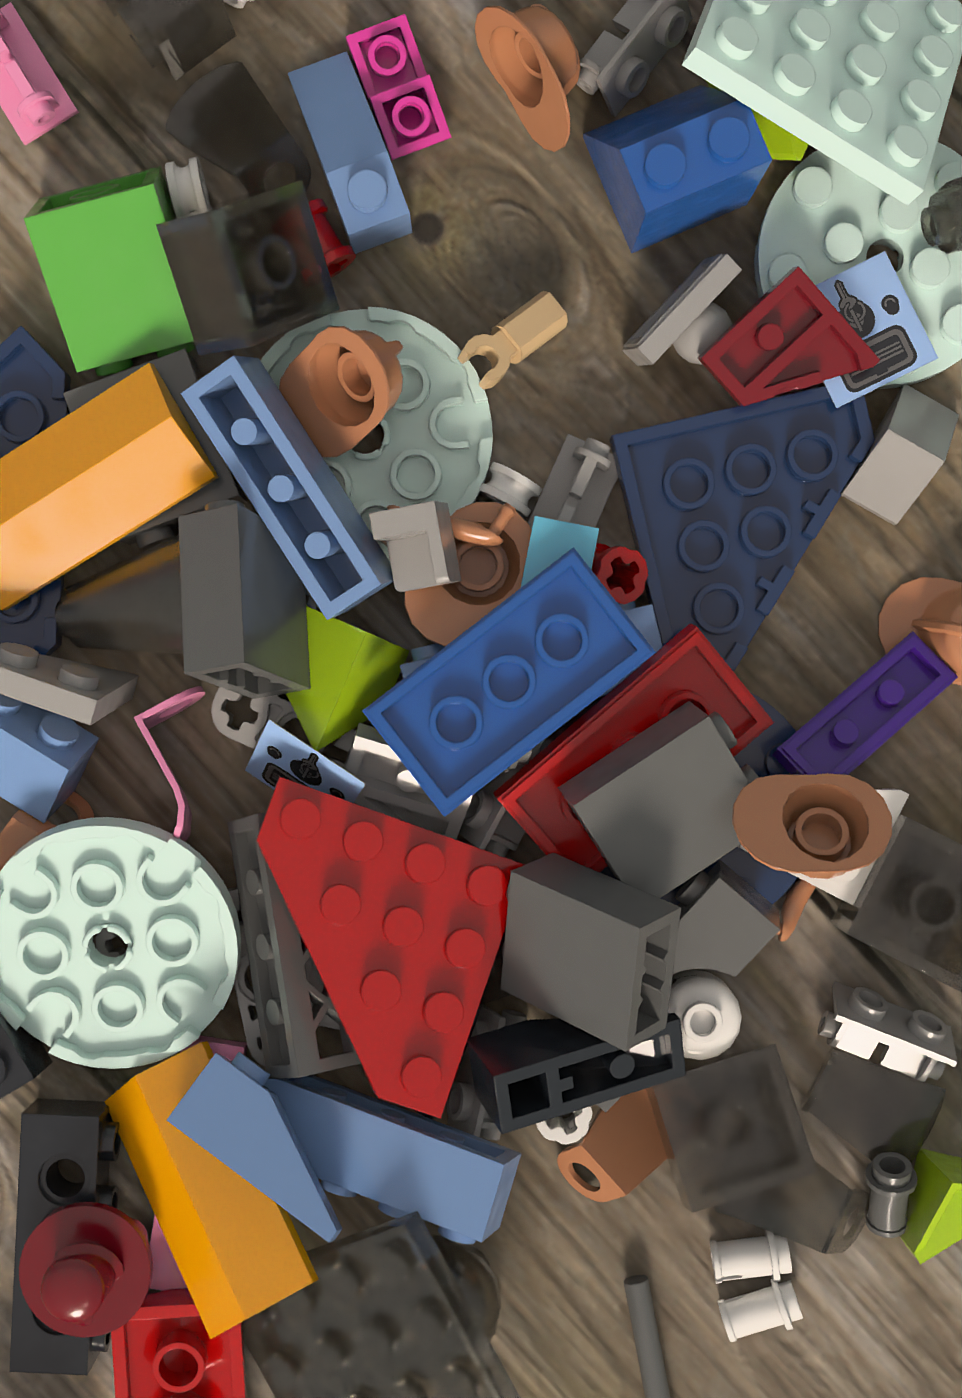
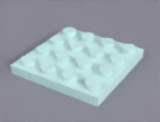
M707 0L682 66L908 206L924 191L962 56V4L959 0Z

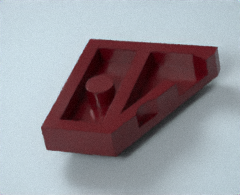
M799 266L793 267L697 357L740 406H747L773 398L781 393L823 383L824 380L857 370L869 369L880 361L877 355Z

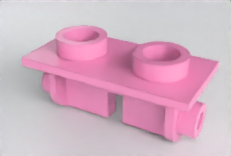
M10 2L0 8V106L23 144L27 145L79 112Z

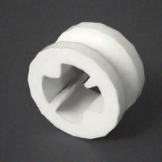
M198 156L189 158V163L185 167L177 166L174 161L165 163L168 188L177 219L179 221L187 220L188 214L191 211L200 212L202 217L210 215L211 207L208 190Z
M492 462L488 469L492 473V478L488 483L481 484L479 488L480 494L492 502L503 505L505 502L510 504L521 517L527 518L531 511L528 508V500L533 496L539 497L542 488L520 473L502 464Z

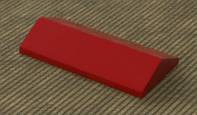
M188 1288L169 1289L147 1295L136 1314L123 1326L111 1332L115 1398H247L242 1322L210 1339Z

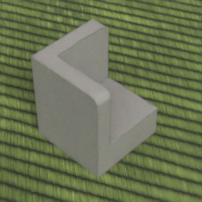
M430 501L369 513L373 539L387 542L394 586L397 591L406 592L462 581L448 503Z

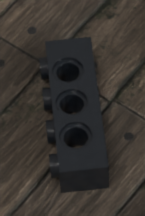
M37 1098L21 1113L9 1372L87 1376L100 1352H107L109 1349L111 1332L96 1337H73L57 1332L45 1325L35 1316L26 1303L19 1281V1263L24 1245L38 1224L54 1209L79 1202H96L114 1208L118 1207L117 1185H109L110 1161L117 1160L120 1151L119 1122H112L109 1106L104 1101ZM69 1159L78 1163L84 1172L85 1181L82 1183L67 1181L59 1171L58 1161Z

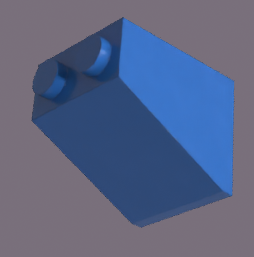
M702 85L583 134V140L631 254L746 206L772 162L751 108L724 91Z

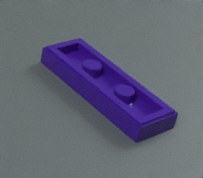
M912 631L779 746L773 756L791 775L827 773L849 775L947 689L958 676Z

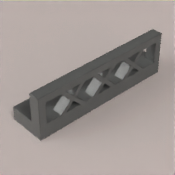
M257 813L227 822L265 1068L270 1074L268 1079L300 1078L361 1064L326 989L324 988L321 993L307 981L305 964L310 957L309 951L306 949L304 942L301 944V936L256 842L265 813ZM326 1014L339 1024L343 1052L319 1057L315 1031Z

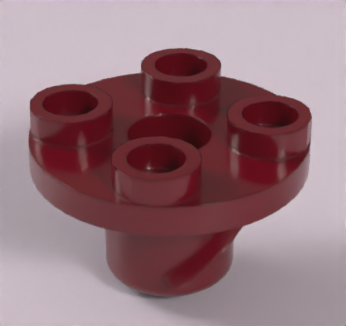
M79 1202L54 1209L38 1224L27 1239L19 1263L20 1287L31 1311L48 1327L73 1337L101 1336L123 1326L141 1307L148 1294L153 1277L152 1252L144 1225L139 1220L129 1217L117 1208L96 1202Z

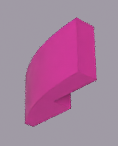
M406 14L346 36L345 40L392 161L452 138L429 74L427 75Z

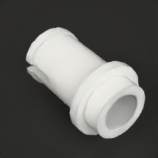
M765 1229V1236L718 1242L716 1240L709 1241L716 1284L722 1283V1281L770 1275L773 1282L780 1281V1274L792 1273L786 1234L774 1235L772 1229Z
M770 1279L772 1286L727 1300H718L719 1310L730 1342L784 1324L787 1330L793 1329V1321L803 1319L791 1280L778 1283V1281L773 1282Z

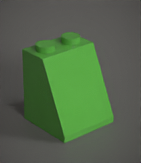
M161 166L39 198L23 218L76 372L94 368L98 376L114 374L133 365V357L156 352L157 357L160 358L182 349L190 352L195 348L193 341L202 339L204 323Z

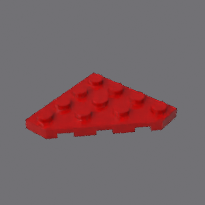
M279 777L256 837V842L266 864H268L305 947L308 949L345 1032L356 1051L368 1081L378 1098L441 1119L506 927L508 909L507 888L510 882L511 871L525 864Z

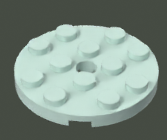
M937 142L924 191L907 206L817 150L797 165L786 177L766 210L754 256L755 281L759 299L793 267L799 266L809 279L817 285L866 261L867 251L871 245L887 246L899 254L897 257L898 268L896 274L938 359L877 389L897 388L904 384L912 385L943 372L962 359V156L951 148Z
M368 307V309L347 310L332 314L326 312L299 324L287 332L262 357L260 361L279 389L280 379L289 364L311 343L317 334L330 326H345L351 330L371 331L382 337L386 342L400 341L404 348L397 358L402 369L403 388L395 405L379 423L384 431L381 448L368 454L355 452L351 449L338 457H323V459L371 533L369 513L388 510L386 507L389 505L404 507L430 501L448 503L451 516L456 510L476 502L480 494L479 488L486 480L492 455V419L485 389L483 390L479 386L481 380L469 360L462 364L457 359L461 350L444 333L415 316L382 307ZM376 540L381 549L383 550V552L385 553L386 557L390 561L388 548L383 543Z
M95 817L74 820L53 827L28 841L16 851L1 869L0 1013L15 1030L21 1026L32 1036L50 1046L51 1048L48 1053L75 1064L95 1068L117 1069L144 1066L170 1057L191 1045L214 1020L219 1011L223 1010L237 975L241 954V933L237 911L228 889L215 869L199 852L180 838L174 837L173 834L159 827L126 818ZM103 928H107L109 932L119 935L125 944L128 943V948L121 956H105L95 948L93 936L101 932Z

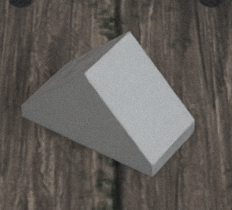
M907 384L901 386L874 433L875 441L863 461L857 465L840 494L892 525L898 524L945 462L959 414Z

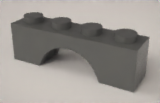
M721 860L708 873L703 870L685 881L675 896L680 902L677 906L681 907L673 974L688 969H711L736 977L780 931L779 910ZM620 1097L596 1105L606 1113Z

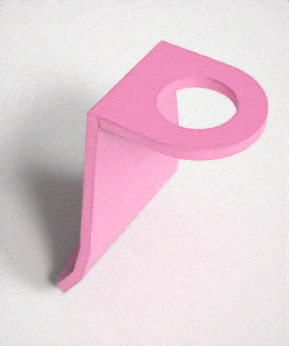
M202 686L193 687L174 695L134 717L174 791L178 804V815L173 836L178 839L180 838L184 842L191 833L192 813L185 793L149 729L200 700L205 695Z

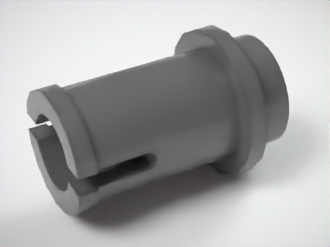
M895 1152L880 1153L868 1164L865 1170V1181L870 1188L866 1225L875 1235L884 1238H895L901 1236L906 1231L909 1194L914 1192L917 1186V1173L905 1156Z

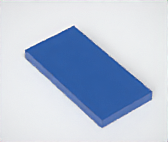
M573 547L362 712L445 817L656 652Z

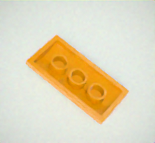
M149 362L0 458L1 610L10 609L219 478L154 364Z
M205 1041L135 1075L104 1102L109 1106V1113L113 1122H119L118 1133L207 1333L210 1339L314 1283L319 1278L288 1212L167 1121L172 1111L214 1056L208 1041Z

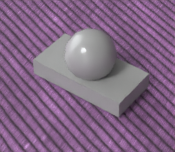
M727 253L705 258L623 345L624 349L622 351L636 366L652 365L673 344L677 353L688 362L703 365L697 357L732 325L726 310L712 301L742 269Z

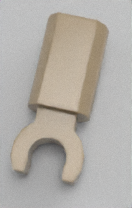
M542 291L492 328L491 335L481 334L471 338L457 359L463 364L475 355L486 357L490 361L492 369L484 375L479 382V386L483 390L492 388L505 375L510 363L517 364L566 328L568 323L567 313L550 292Z

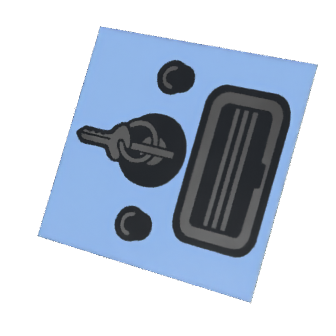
M885 251L816 285L880 359L872 368L862 371L857 370L823 381L836 408L938 359Z
M270 719L245 771L272 789L275 788L278 778L282 777L352 803L355 802L366 784Z

